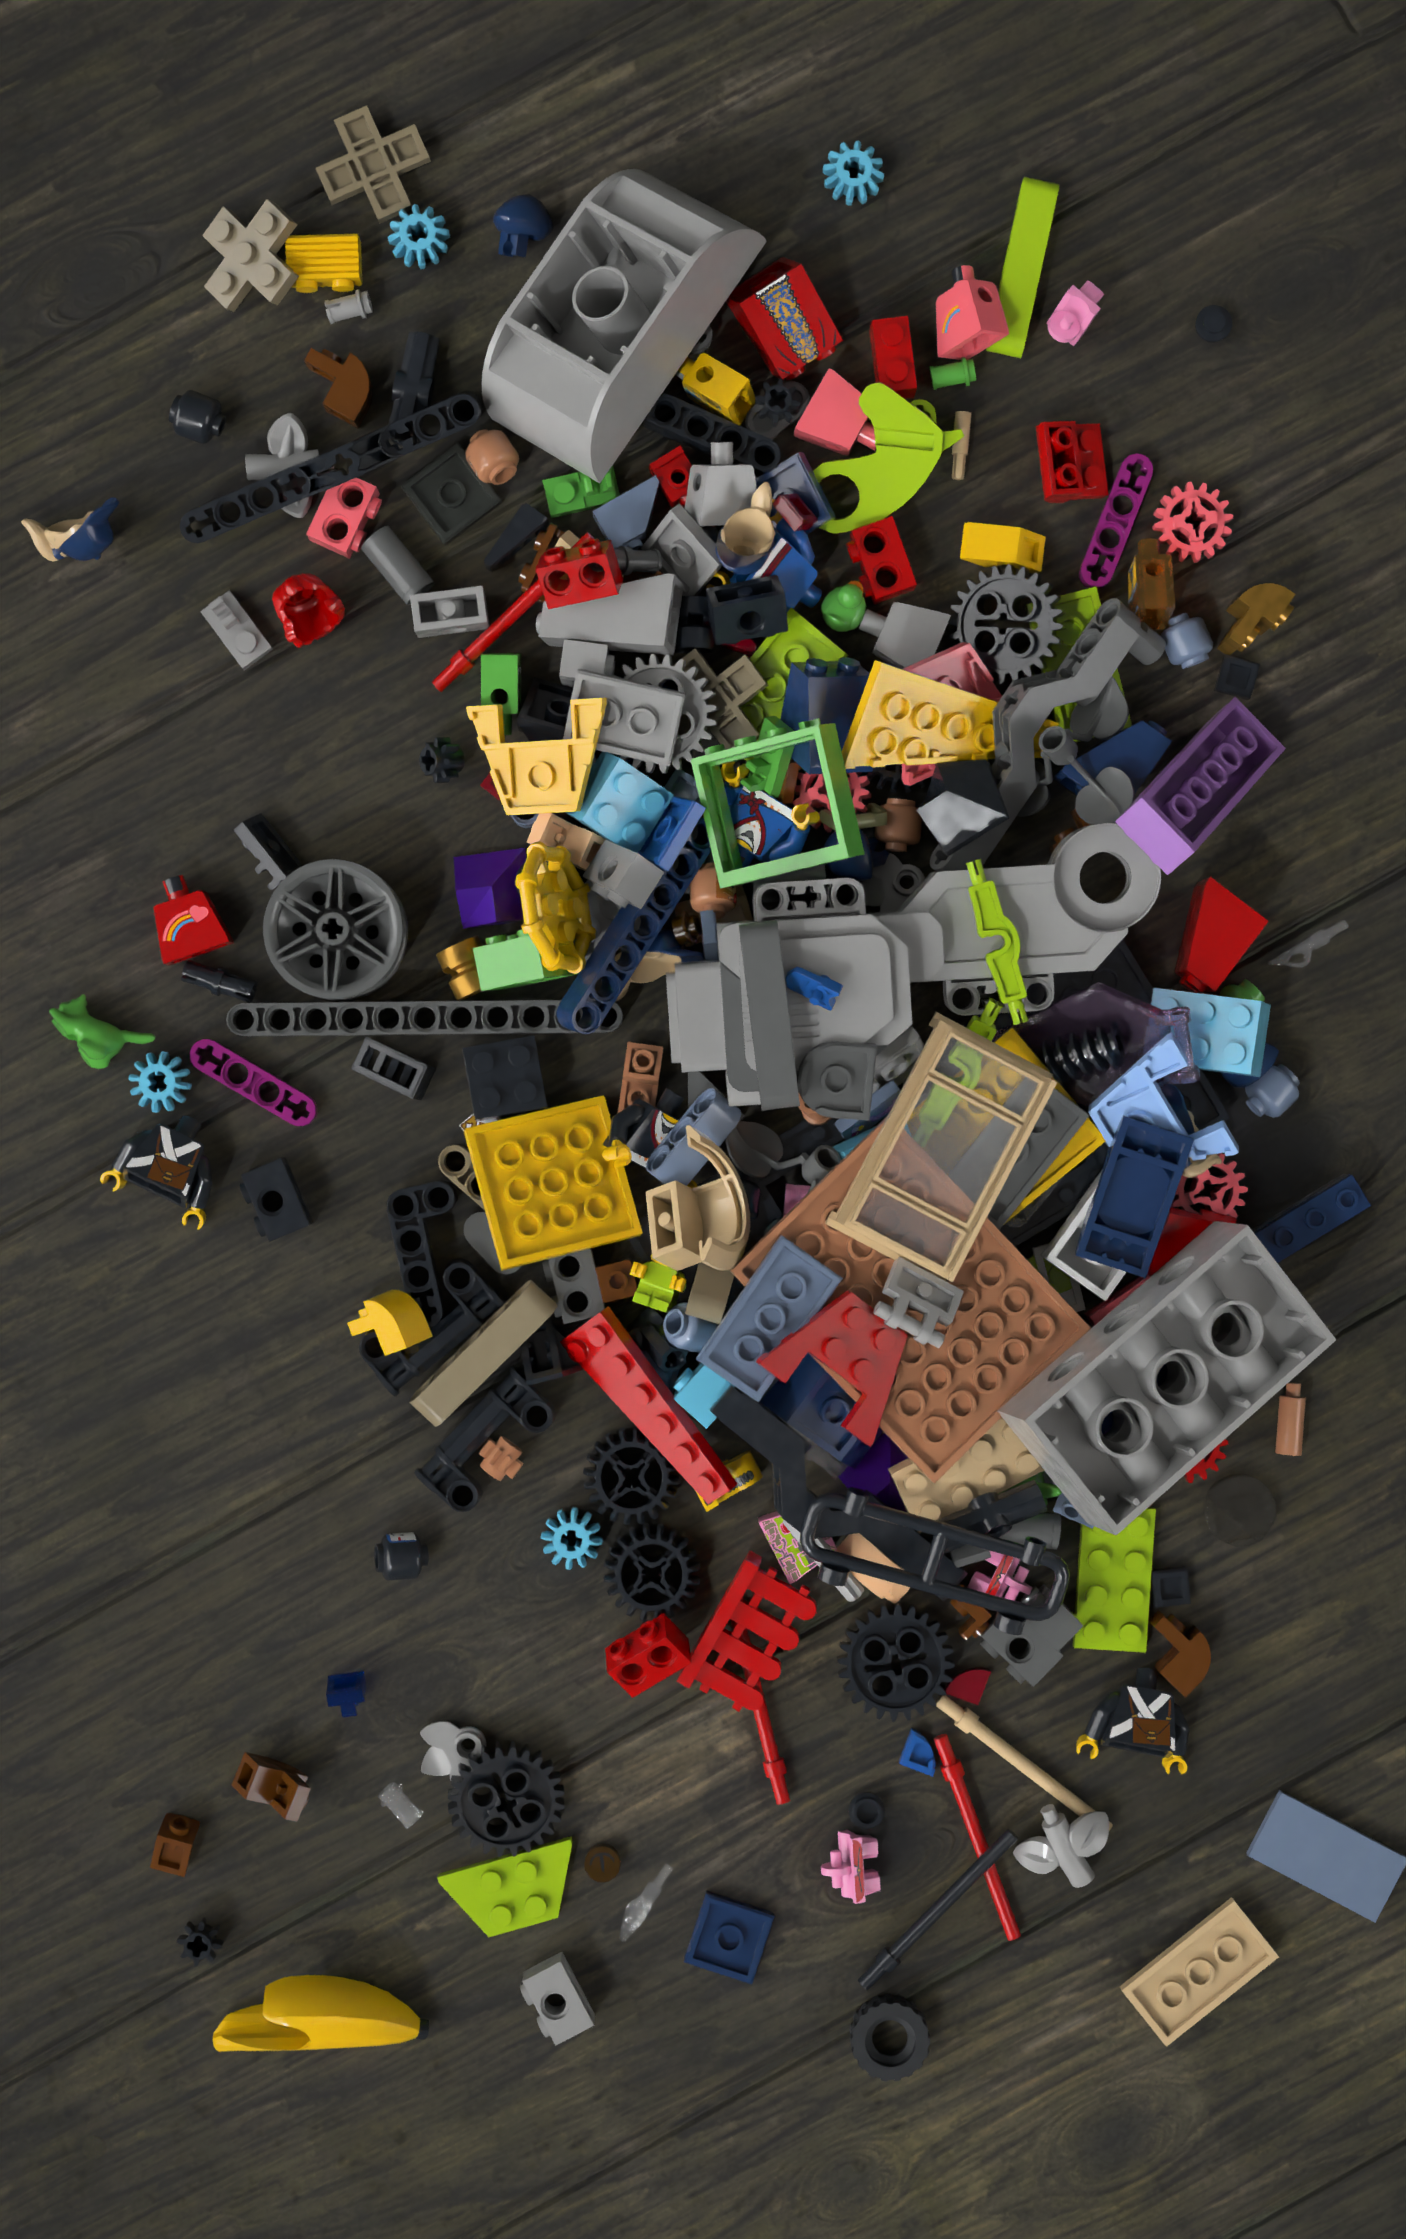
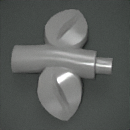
M293 413L282 415L269 429L267 442L272 455L245 454L247 479L260 480L319 455L318 449L307 450L308 437L306 429L300 419ZM293 473L294 478L280 486L282 492L284 493L293 487H298L300 491H303L302 485L306 483L305 477H297ZM313 495L281 509L294 517L303 518L311 506Z
M1053 1804L1044 1806L1041 1809V1813L1045 1819L1042 1822V1827L1046 1837L1036 1836L1022 1841L1013 1851L1015 1858L1025 1868L1038 1874H1047L1060 1866L1071 1885L1075 1888L1089 1884L1094 1879L1095 1874L1084 1857L1100 1852L1106 1844L1109 1835V1820L1106 1812L1094 1811L1086 1813L1069 1825L1065 1815L1057 1813Z

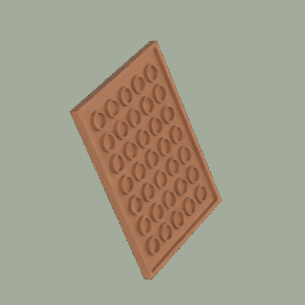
M886 1118L740 1259L734 1268L730 1269L732 1274L744 1286H746L778 1237L782 1235L843 1278L824 1307L845 1291L854 1293L873 1309L879 1301L890 1306L893 1305L895 1299L883 1294L882 1290L895 1260L825 1224L831 1210L836 1213L838 1212ZM903 1129L878 1177L966 1223L975 1204ZM872 1188L855 1220L941 1266L944 1265L960 1234L875 1188ZM986 1218L954 1281L945 1280L963 1290L964 1293L953 1322L947 1327L938 1322L935 1325L934 1329L945 1335V1340L941 1347L937 1348L929 1343L923 1345L913 1339L914 1335L901 1329L908 1336L879 1424L881 1430L934 1484L1001 1418L997 1410L1091 1329L988 1218ZM907 1307L905 1314L921 1322L923 1314ZM813 1357L838 1385L857 1402L862 1393Z

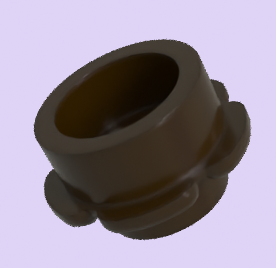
M683 910L680 916L672 918V928L680 945L696 944L697 936L702 934L697 916H689L688 912Z

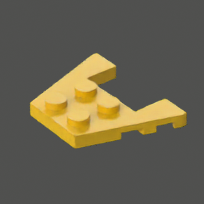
M607 698L570 700L573 738L565 740L505 743L502 704L466 707L470 720H473L477 730V740L480 748L485 751L492 769L490 774L506 815L581 811L607 705Z

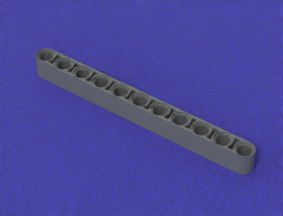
M562 1000L241 1003L233 1006L227 1013L226 1018L227 1026L231 1032L247 1037L578 1033L562 1027L558 1022L557 1008ZM614 1002L612 1006L617 1013L616 1022L609 1027L600 1025L593 1033H610L621 1026L623 1013L618 1004ZM497 1007L504 1008L508 1013L507 1023L500 1028L491 1026L488 1019L491 1010ZM532 1007H539L544 1012V1021L538 1027H529L524 1019L525 1013ZM393 1008L399 1014V1022L394 1028L386 1029L381 1024V1014L386 1009ZM424 1008H430L435 1013L436 1019L433 1026L423 1029L417 1023V1014ZM459 1008H467L472 1015L471 1023L465 1028H458L453 1023V1014ZM580 1008L579 1011L582 1018L583 1011L582 1008ZM284 1009L290 1015V1023L285 1029L278 1030L273 1025V1016L278 1010ZM321 1009L326 1014V1024L321 1029L315 1030L309 1024V1015L312 1011ZM351 1009H358L363 1016L362 1024L357 1029H350L345 1024V1015ZM243 1010H249L254 1017L253 1025L248 1030H242L237 1025V1016Z

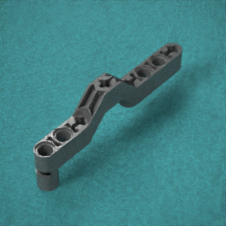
M1112 598L1100 606L1057 670L1012 681L992 711L995 762L991 768L1009 819L951 855H947L940 844H938L930 858V867L936 872L968 870L965 863L973 861L974 868L976 869L974 860L981 859L983 866L1039 783L1040 773L1035 769L1033 738L1054 707L1076 702L1079 706H1086L1092 703L1128 652L1143 665H1150L1161 657L1166 646L1165 640L1145 622H1141L1140 618L1120 600Z

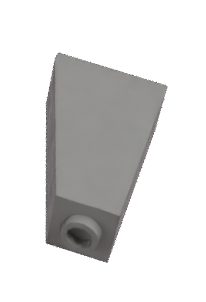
M663 574L622 583L618 595L549 610L546 601H544L542 612L538 613L536 619L538 637L549 646L563 647L564 639L605 644L608 645L609 651L674 655L684 584L675 574Z

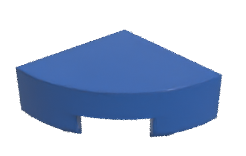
M911 1728L900 1756L899 1764L933 1777L935 1757L932 1747L920 1732Z

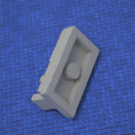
M230 590L200 611L244 671L273 650Z

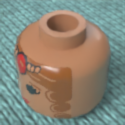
M703 864L690 883L691 906L698 913L700 911L713 910L716 919H721L725 916V913L732 911L737 905V886L720 889L715 864Z

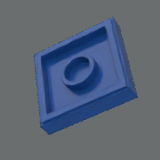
M676 796L672 797L668 807L641 850L638 851V854L658 868L669 871L706 808L693 800Z

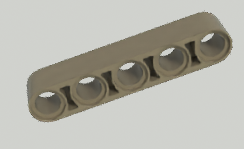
M532 1280L526 1282L413 1394L409 1403L435 1427L440 1425L552 1315L558 1306L557 1303Z

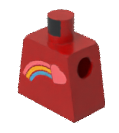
M183 875L163 881L169 901L154 906L163 964L171 966L234 944L231 934L206 891L198 890L189 893Z

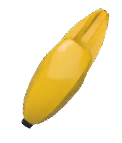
M326 1975L288 1976L265 1986L263 2004L250 2006L226 2015L214 2031L212 2040L218 2052L290 2051L382 2046L402 2043L415 2038L426 2039L429 2033V2020L420 2019L409 2006L395 1996L365 1982Z

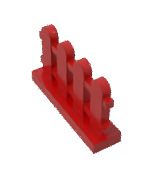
M750 1550L691 1651L692 1663L680 1670L677 1679L678 1683L687 1688L691 1687L694 1680L701 1682L699 1690L707 1694L711 1688L734 1701L732 1708L740 1712L742 1707L752 1711L761 1708L764 1702V1693L755 1684L760 1677L771 1681L780 1676L782 1664L778 1658L773 1656L776 1648L780 1647L784 1650L796 1648L799 1642V1632L790 1624L795 1616L802 1620H809L815 1616L817 1611L816 1601L808 1596L810 1588L802 1584L798 1590L775 1577L778 1570L770 1566L767 1572L759 1568L762 1557ZM747 1589L754 1592L749 1602L742 1598ZM762 1598L787 1611L782 1620L758 1607ZM729 1619L737 1623L732 1632L725 1629ZM745 1628L769 1641L764 1650L740 1637ZM712 1649L719 1653L715 1662L707 1659ZM728 1658L752 1671L747 1680L723 1668Z

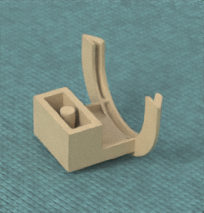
M687 1125L688 1146L708 1158L719 1172L721 1178L693 1189L675 1180L646 1191L652 1259L676 1271L701 1262L717 1270H729L734 1268L742 1258L750 1233V1211L745 1189L734 1165L723 1150L707 1135Z

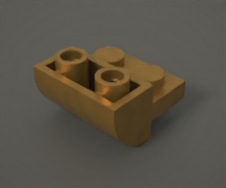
M1273 583L1259 584L1245 591L1226 609L1237 620L1217 649L1226 655H1231L1236 650L1242 652L1246 646H1250L1258 634L1262 635L1269 628L1275 631L1279 625L1285 622L1294 609L1289 603L1295 596V593L1284 586Z

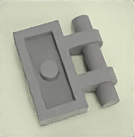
M899 1257L894 1261L882 1290L883 1294L895 1299L893 1305L890 1306L879 1301L874 1308L873 1314L884 1319L885 1325L893 1329L899 1327L914 1335L913 1339L923 1345L929 1343L940 1348L945 1340V1335L935 1330V1325L938 1322L947 1327L953 1322L964 1291ZM907 1307L923 1314L921 1322L905 1314Z

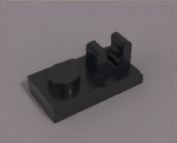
M262 813L241 822L234 829L244 847L261 861L256 866L255 872L260 874L268 870L273 876L272 882L267 885L270 890L277 888L289 874L303 866Z

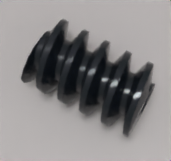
M1112 1020L1110 1022V1032L1108 1033L1102 1024H1098L1096 1027L1097 1036H1093L1089 1028H1084L1083 1040H1079L1075 1032H1070L1069 1044L1065 1043L1062 1036H1056V1048H1052L1050 1042L1044 1040L1042 1042L1043 1057L1050 1073L1053 1074V1078L1059 1083H1065L1069 1080V1077L1079 1079L1083 1073L1093 1075L1097 1069L1103 1072L1107 1071L1110 1065L1116 1068L1121 1067L1125 1060V1043L1119 1024Z

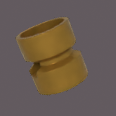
M479 936L466 939L436 954L443 972L452 976L449 985L457 1001L482 992L473 948L483 946Z

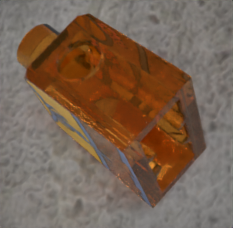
M1148 538L1138 542V555L1134 556L1128 570V608L1140 618L1141 622H1145L1153 630L1165 629L1175 608L1172 556L1160 554V541Z

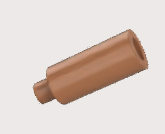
M1287 1383L1286 1395L1279 1396L1275 1449L1277 1454L1302 1455L1306 1397L1300 1396L1301 1383Z

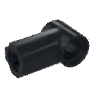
M647 1307L625 1329L634 1342L643 1351H647L657 1366L665 1373L673 1370L678 1371L686 1363L688 1351L676 1348L667 1341L663 1328L665 1318L656 1309Z

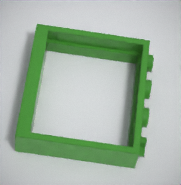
M820 718L798 723L799 730L789 732L788 727L770 730L766 732L767 739L757 741L756 736L734 740V748L725 750L724 744L711 746L704 749V756L691 759L700 803L706 808L703 816L720 889L865 854L835 723L821 724ZM815 740L839 844L743 868L720 765Z

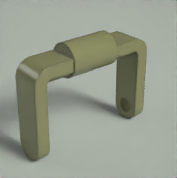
M875 803L867 805L868 813L856 815L859 829L887 825V810ZM827 809L820 810L821 822L835 830L832 812Z

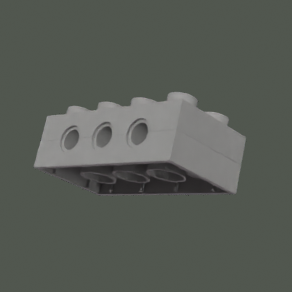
M1214 1221L997 1411L1085 1522L1113 1535H1117L1334 1343L1336 1338L1248 1225ZM1220 1316L1221 1330L1219 1334L1215 1338H1213L1212 1326L1215 1320ZM1166 1364L1168 1369L1166 1380L1158 1387L1157 1375L1162 1366ZM1112 1412L1113 1425L1103 1435L1101 1424L1104 1418Z

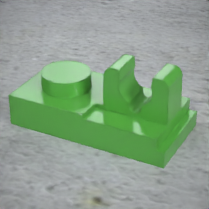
M613 466L601 483L596 482L581 472L542 480L551 518L599 508L620 496Z
M777 716L765 717L758 741L767 739L766 732L783 727H788L789 732L794 730ZM794 746L754 756V759L748 760L746 767L750 770L749 778L741 779V784L750 792L764 790L773 798L779 797Z

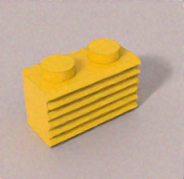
M358 234L290 235L285 241L286 264L299 276L292 285V288H296V291L312 293L318 291V286L332 287L334 291L348 292L354 290L355 285H362L361 240Z

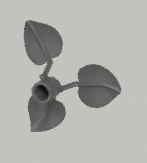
M1111 676L1103 690L1092 703L1086 706L1076 705L1070 718V729L1064 730L1060 726H1051L1043 731L1039 738V746L1042 750L1040 755L1044 759L1045 766L1035 760V769L1040 773L1039 783L1017 816L1033 815L1048 804L1050 791L1046 785L1053 781L1051 760L1057 765L1071 764L1089 783V785L1079 791L1075 807L1077 814L1090 825L1114 824L1121 814L1134 802L1135 792L1132 781L1122 770L1107 767L1094 779L1076 760L1078 746L1074 740L1089 742L1093 736L1099 740L1110 739L1123 729L1128 720V703L1113 676Z
M739 1120L736 1127L726 1138L727 1150L731 1160L740 1171L748 1176L761 1179L769 1174L771 1167L775 1170H781L801 1163L802 1176L806 1182L811 1184L808 1193L841 1161L839 1153L833 1147L821 1145L810 1156L802 1153L799 1157L778 1162L783 1156V1146L780 1138L768 1127L755 1122ZM776 1219V1220H774V1221L766 1228V1231H765L764 1236H765L781 1219Z

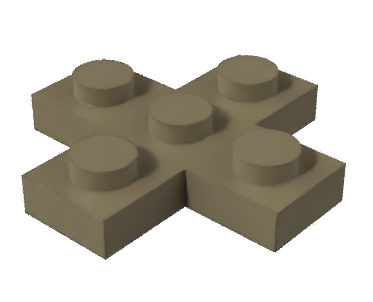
M367 106L335 119V125L348 154L316 167L331 205L365 191L379 224L398 216L400 209L406 212L412 210L410 201L398 176L431 162L416 125L413 124L381 138Z
M266 199L248 226L232 210L223 206L202 235L225 257L204 287L227 310L232 312L236 311L253 286L269 302L279 305L299 276L277 255V252L298 224L275 202Z
M693 649L682 659L686 661L684 671L687 672L690 668L697 667L699 670L695 680L707 678L709 681L703 688V691H714L716 694L707 702L708 705H714L719 708L718 711L709 713V719L718 722V726H708L706 731H711L718 742L724 744L725 750L734 748V740L756 736V740H758L759 732L740 707L769 686V684L747 655L742 656L717 676L698 649ZM685 714L681 715L677 733L684 735L691 728V720Z

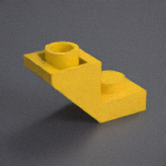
M967 522L964 523L960 559L983 567L1011 564L1017 569L1025 567L1029 568V573H1038L1042 571L1046 537L1021 527Z

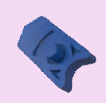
M800 967L793 968L786 975L787 988L809 998L811 1004L819 1005L830 1011L836 1002L835 997L839 996L843 988L842 984L830 979L827 975L818 976Z

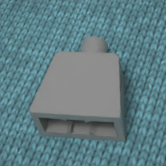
M711 442V464L692 465L690 468L685 510L699 526L725 525L735 512L751 507L752 496L757 490L754 468L751 464H733V442Z
M893 602L887 617L867 609L859 630L878 637L872 652L875 656L891 666L903 669L935 655L951 615L900 602Z

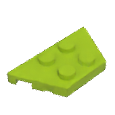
M572 1837L531 1847V1852L529 1853L525 1849L517 1851L515 1857L510 1853L439 1873L437 1879L439 1884L488 1937L556 1919L560 1911L573 1842Z

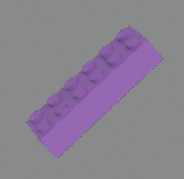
M1234 697L1199 730L1115 822L1150 857L1152 862L1168 875L1200 847L1286 748Z

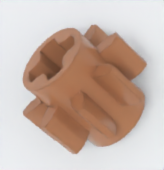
M501 1436L497 1442L489 1438L479 1452V1455L484 1457L480 1467L499 1481L505 1475L513 1479L524 1464L518 1459L523 1451L504 1436Z

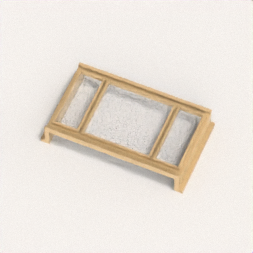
M935 1012L929 1023L933 1030L838 1212L836 1213L831 1210L825 1224L894 1260L901 1257L944 1281L947 1279L953 1282L1057 1082L1051 1080L1052 1073Z

